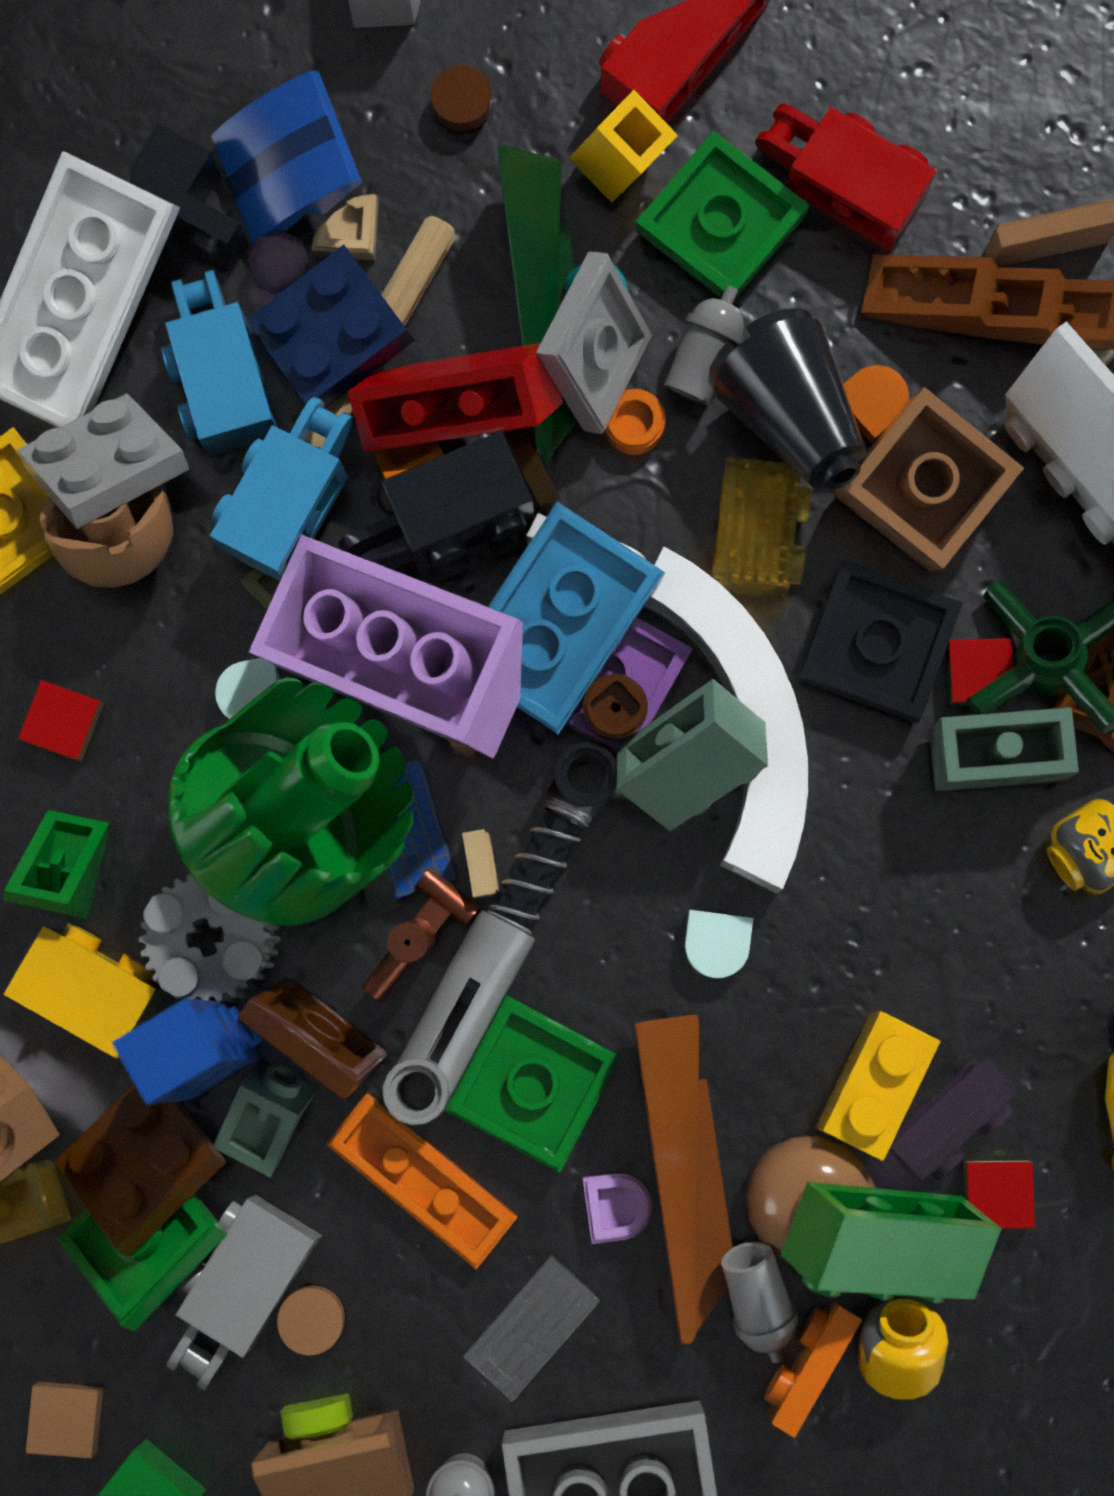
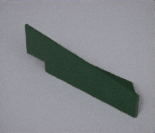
M498 146L499 171L521 343L524 346L542 342L566 296L565 282L567 276L574 269L569 224H560L562 168L561 161L558 159L509 146ZM563 396V404L538 426H532L535 450L542 465H547L550 462L556 448L575 424L579 425Z

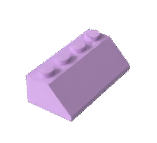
M301 535L250 647L249 653L289 673L313 683L324 684L334 690V692L346 697H352L360 703L494 759L520 700L523 622L517 618Z

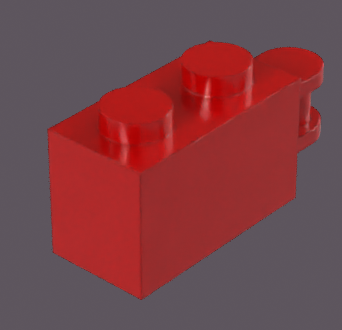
M779 104L773 112L775 122L769 131H761L755 139L757 148L768 158L790 170L787 188L812 207L890 253L927 196L937 169L930 166L925 156L915 148L904 144L897 146L878 135L874 127L857 114H843L830 107L819 123L790 105ZM794 136L806 142L802 150L790 144Z

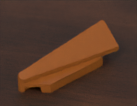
M698 1014L633 1023L681 1345L692 1343L698 1329L727 1291L728 1286L721 1260L725 1253L733 1248L707 1079H699Z

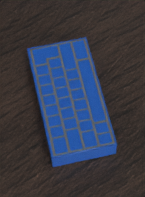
M420 758L406 762V772L396 785L410 782L414 793V801L405 811L411 810L413 814L411 831L404 839L405 847L403 852L387 868L396 899L398 900L420 893L414 886L429 867L450 883L459 881Z

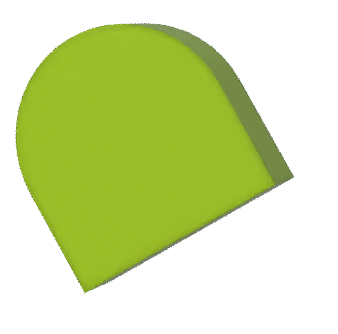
M349 1393L287 1405L280 1411L284 1436L288 1437V1439H304L338 1431L345 1428L353 1417Z

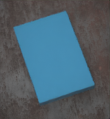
M556 502L488 606V608L523 622L521 689L517 707L557 734H561L584 699L588 688L595 682L666 574L559 502Z

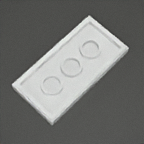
M62 151L0 299L1 400L57 428L80 418L94 409L180 207Z

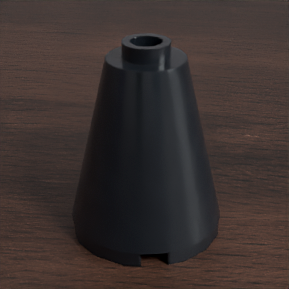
M802 308L778 310L756 319L746 326L751 335L735 349L730 341H728L719 350L710 366L708 383L717 399L811 487H827L831 490L844 487L858 476L866 451L824 326L817 318L813 319L810 313Z

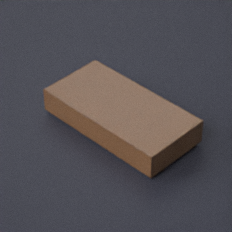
M1109 199L998 224L985 248L986 256L992 257L998 267H1004L1109 243L1114 235V200Z

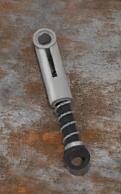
M592 742L576 743L565 749L558 758L554 770L555 776L546 791L549 796L545 800L546 804H543L546 813L539 826L529 830L532 839L525 852L515 855L518 865L511 878L501 881L504 888L501 897L496 905L488 907V911L478 910L399 1059L386 1076L383 1086L384 1103L390 1114L399 1121L410 1125L425 1124L439 1117L448 1106L453 1093L536 940L529 936L532 933L527 928L531 920L540 919L536 911L545 894L554 893L550 885L559 868L567 867L564 859L573 842L581 841L578 835L579 831L588 827L591 820L597 819L602 808L615 795L617 788V763L612 753L602 745ZM589 762L596 764L602 770L605 780L599 790L584 794L577 792L571 787L568 775L577 764ZM461 1002L468 1006V1009L437 1064L430 1060ZM413 1072L426 1074L435 1085L436 1094L434 1100L428 1108L423 1110L410 1108L401 1097L402 1082Z

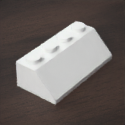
M1065 322L1052 333L1005 394L1008 420L1004 422V426L1011 439L1023 452L1033 449L1046 464L1043 467V472L1051 486L1063 498L1072 494L1086 511L1082 514L1086 526L1099 542L1106 545L1110 541L1114 543V375L1074 329Z

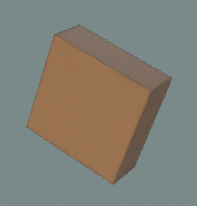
M37 1382L32 1385L26 1453L93 1458L97 1454L103 1386Z

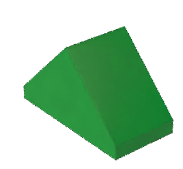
M48 810L4 889V901L88 920L109 835V823Z

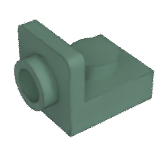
M260 1060L240 1085L216 1138L214 1147L225 1155L271 1177L282 1159L302 1113L312 1101L317 1088L303 1080L298 1072L288 1066Z

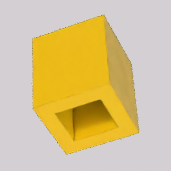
M633 90L578 147L569 159L612 203L678 135Z

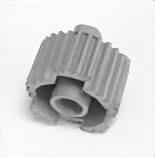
M187 874V882L179 878L175 879V887L173 889L167 886L163 887V893L153 896L143 911L145 922H141L140 926L146 930V935L139 937V942L146 944V948L140 953L141 956L148 957L150 960L145 965L146 969L156 972L152 979L155 982H159L160 987L164 991L178 999L192 998L234 1003L235 998L244 999L248 997L247 990L255 991L257 989L255 981L257 979L265 981L267 978L263 972L265 968L272 969L274 966L269 959L270 956L278 954V950L274 949V944L281 942V937L274 935V931L280 928L279 925L257 922L228 909L208 894L191 874ZM207 925L224 932V942L215 943L217 953L210 956L208 950L199 948V936L203 934L202 930Z

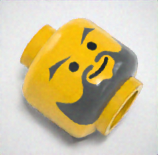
M1094 799L1053 826L1051 831L1052 845L1046 849V852L1055 871L1070 889L1077 891L1083 888L1089 893L1102 894L1114 887V805L1107 800Z
M893 1298L877 1303L865 1316L861 1326L857 1352L859 1371L866 1383L879 1394L897 1400H913L927 1395L938 1385L944 1370L948 1348L946 1325L937 1312L925 1303L910 1298Z

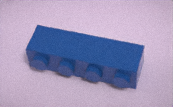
M185 998L111 1043L146 1105L200 1097L262 1060L263 1058L256 1045L264 1040L262 1036L237 1018L243 1008L238 1011L231 1003Z

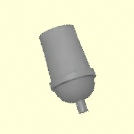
M727 285L721 300L715 298L703 300L694 308L692 313H687L684 320L686 326L663 386L688 399L709 405L714 394L713 389L708 383L709 369L719 350L728 341H730L735 349L745 339L742 335L744 330L743 317L739 309L732 305L738 293L736 288Z
M747 1242L737 1245L726 1252L721 1260L734 1313L732 1323L735 1334L752 1350L758 1353H769L771 1362L779 1363L784 1359L782 1349L790 1344L796 1332V1326L799 1321L796 1305L789 1298L772 1247L763 1242Z
M462 1453L449 1458L434 1472L429 1481L426 1496H495V1491L486 1464L475 1455Z

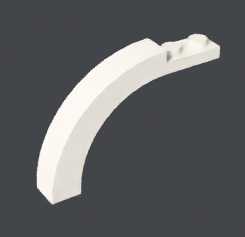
M539 513L527 534L528 545L546 519L545 516ZM623 544L624 546H626L627 548H629L630 550H632V551L635 552L636 554H638V555H640L641 557H643L644 559H646L645 556L642 555V554H641L640 552H638L637 550H635V549H633V548H631V547H629V546ZM663 547L655 566L666 574L644 607L660 615L680 630L699 649L713 667L724 688L766 723L768 766L761 770L755 779L744 784L741 810L736 829L720 866L777 894L783 889L796 858L805 822L808 797V755L804 726L795 693L778 655L762 629L744 606L718 581L694 563Z

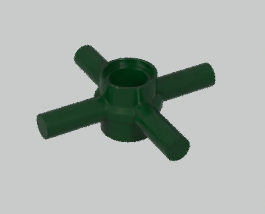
M997 581L988 587L983 594V599L1021 641L1017 649V665L966 699L971 711L975 715L990 714L1029 687L1033 691L1046 696H1057L1067 692L1103 734L1112 732L1114 730V705L1084 671L1088 658L1087 648L1114 630V599L1075 625L1072 621L1060 616H1046L1037 620L1003 581ZM1046 651H1057L1064 654L1066 658L1056 662H1049L1041 659L1038 655Z

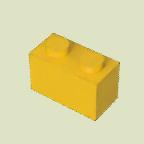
M70 922L67 923L63 931L43 926L3 995L112 1057L120 1058L111 1042L152 1019L167 993L159 985L152 982L156 972L147 970L146 964L127 954H123L120 961L116 962L98 952L97 949L102 940Z
M882 1011L870 1012L815 1128L873 1158L884 1161L941 1041Z

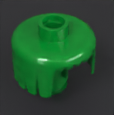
M284 678L275 681L223 725L208 731L194 741L183 753L174 769L167 798L168 821L171 834L182 861L194 879L208 894L228 909L254 921L279 926H294L321 919L346 903L379 877L399 858L405 847L404 839L411 831L413 825L412 811L408 810L405 812L414 801L413 787L410 782H404L396 786L407 769L402 752L396 747H390L384 752L378 753L388 735L385 726L377 719L366 721L360 726L354 725L363 710L361 704L356 699L346 697L326 708V705L334 695V690L317 682L302 688L303 683L295 678Z

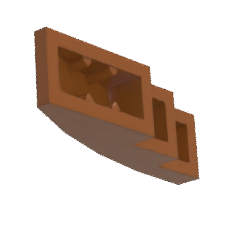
M873 254L861 311L865 317L929 330L1043 345L1059 326L1067 322L1090 348L1114 350V280L1065 279L1060 269L998 267L992 257Z

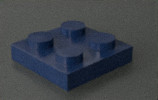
M344 244L246 318L250 327L306 405L312 397H316L324 401V409L415 341Z

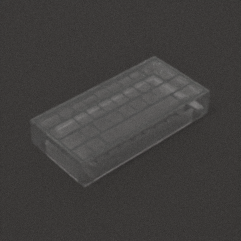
M551 1254L466 1351L463 1357L513 1402L600 1302V1298Z

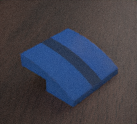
M308 71L274 88L240 110L211 134L252 244L271 245L305 214H326L362 183L318 71Z

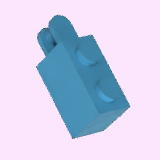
M214 270L205 272L206 279L185 285L181 279L172 281L181 318L165 323L171 344L162 346L161 351L172 383L182 381L188 402L178 404V411L185 434L189 441L198 439L208 456H213L251 445L257 439L264 440L271 426L277 427V423L245 316L238 302L225 305ZM213 303L214 309L193 315L192 309Z
M312 397L307 402L290 434L272 425L264 440L257 439L253 442L242 463L241 470L244 476L233 495L226 494L221 498L210 522V526L213 528L210 537L222 552L278 581H281L300 536L304 535L312 539L315 538L348 479V475L338 457L351 435L355 418L346 412L338 416L324 409V401L316 397ZM313 432L326 438L320 449L308 443Z

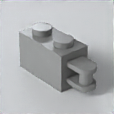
M257 1194L247 1198L243 1206L235 1201L229 1205L219 1220V1223L228 1234L219 1243L208 1263L202 1260L181 1282L177 1293L185 1297V1300L177 1311L176 1316L189 1323L190 1326L172 1353L166 1367L174 1372L178 1367L183 1368L200 1379L197 1386L204 1391L213 1382L231 1351L243 1358L254 1348L322 1236ZM201 1332L221 1344L215 1355L195 1344Z

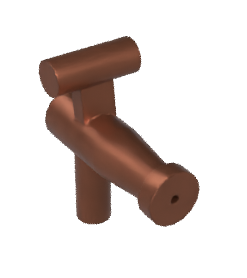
M430 867L414 886L415 889L429 900L415 918L407 920L391 930L387 941L389 952L362 985L366 992L380 1002H383L411 964L434 948L437 942V931L449 916L466 927L480 909L477 903Z

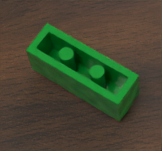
M807 1182L781 1256L803 1276L802 1282L809 1289L829 1297H838L841 1295V1292L865 1293L881 1300H891L894 1295L917 1296L932 1303H942L945 1298L975 1300L1002 1228L963 1196Z

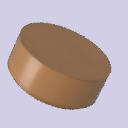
M306 1286L293 1292L281 1305L277 1317L278 1332L282 1341L292 1351L302 1355H317L327 1351L339 1339L345 1325V1312L341 1301L333 1292L321 1286Z

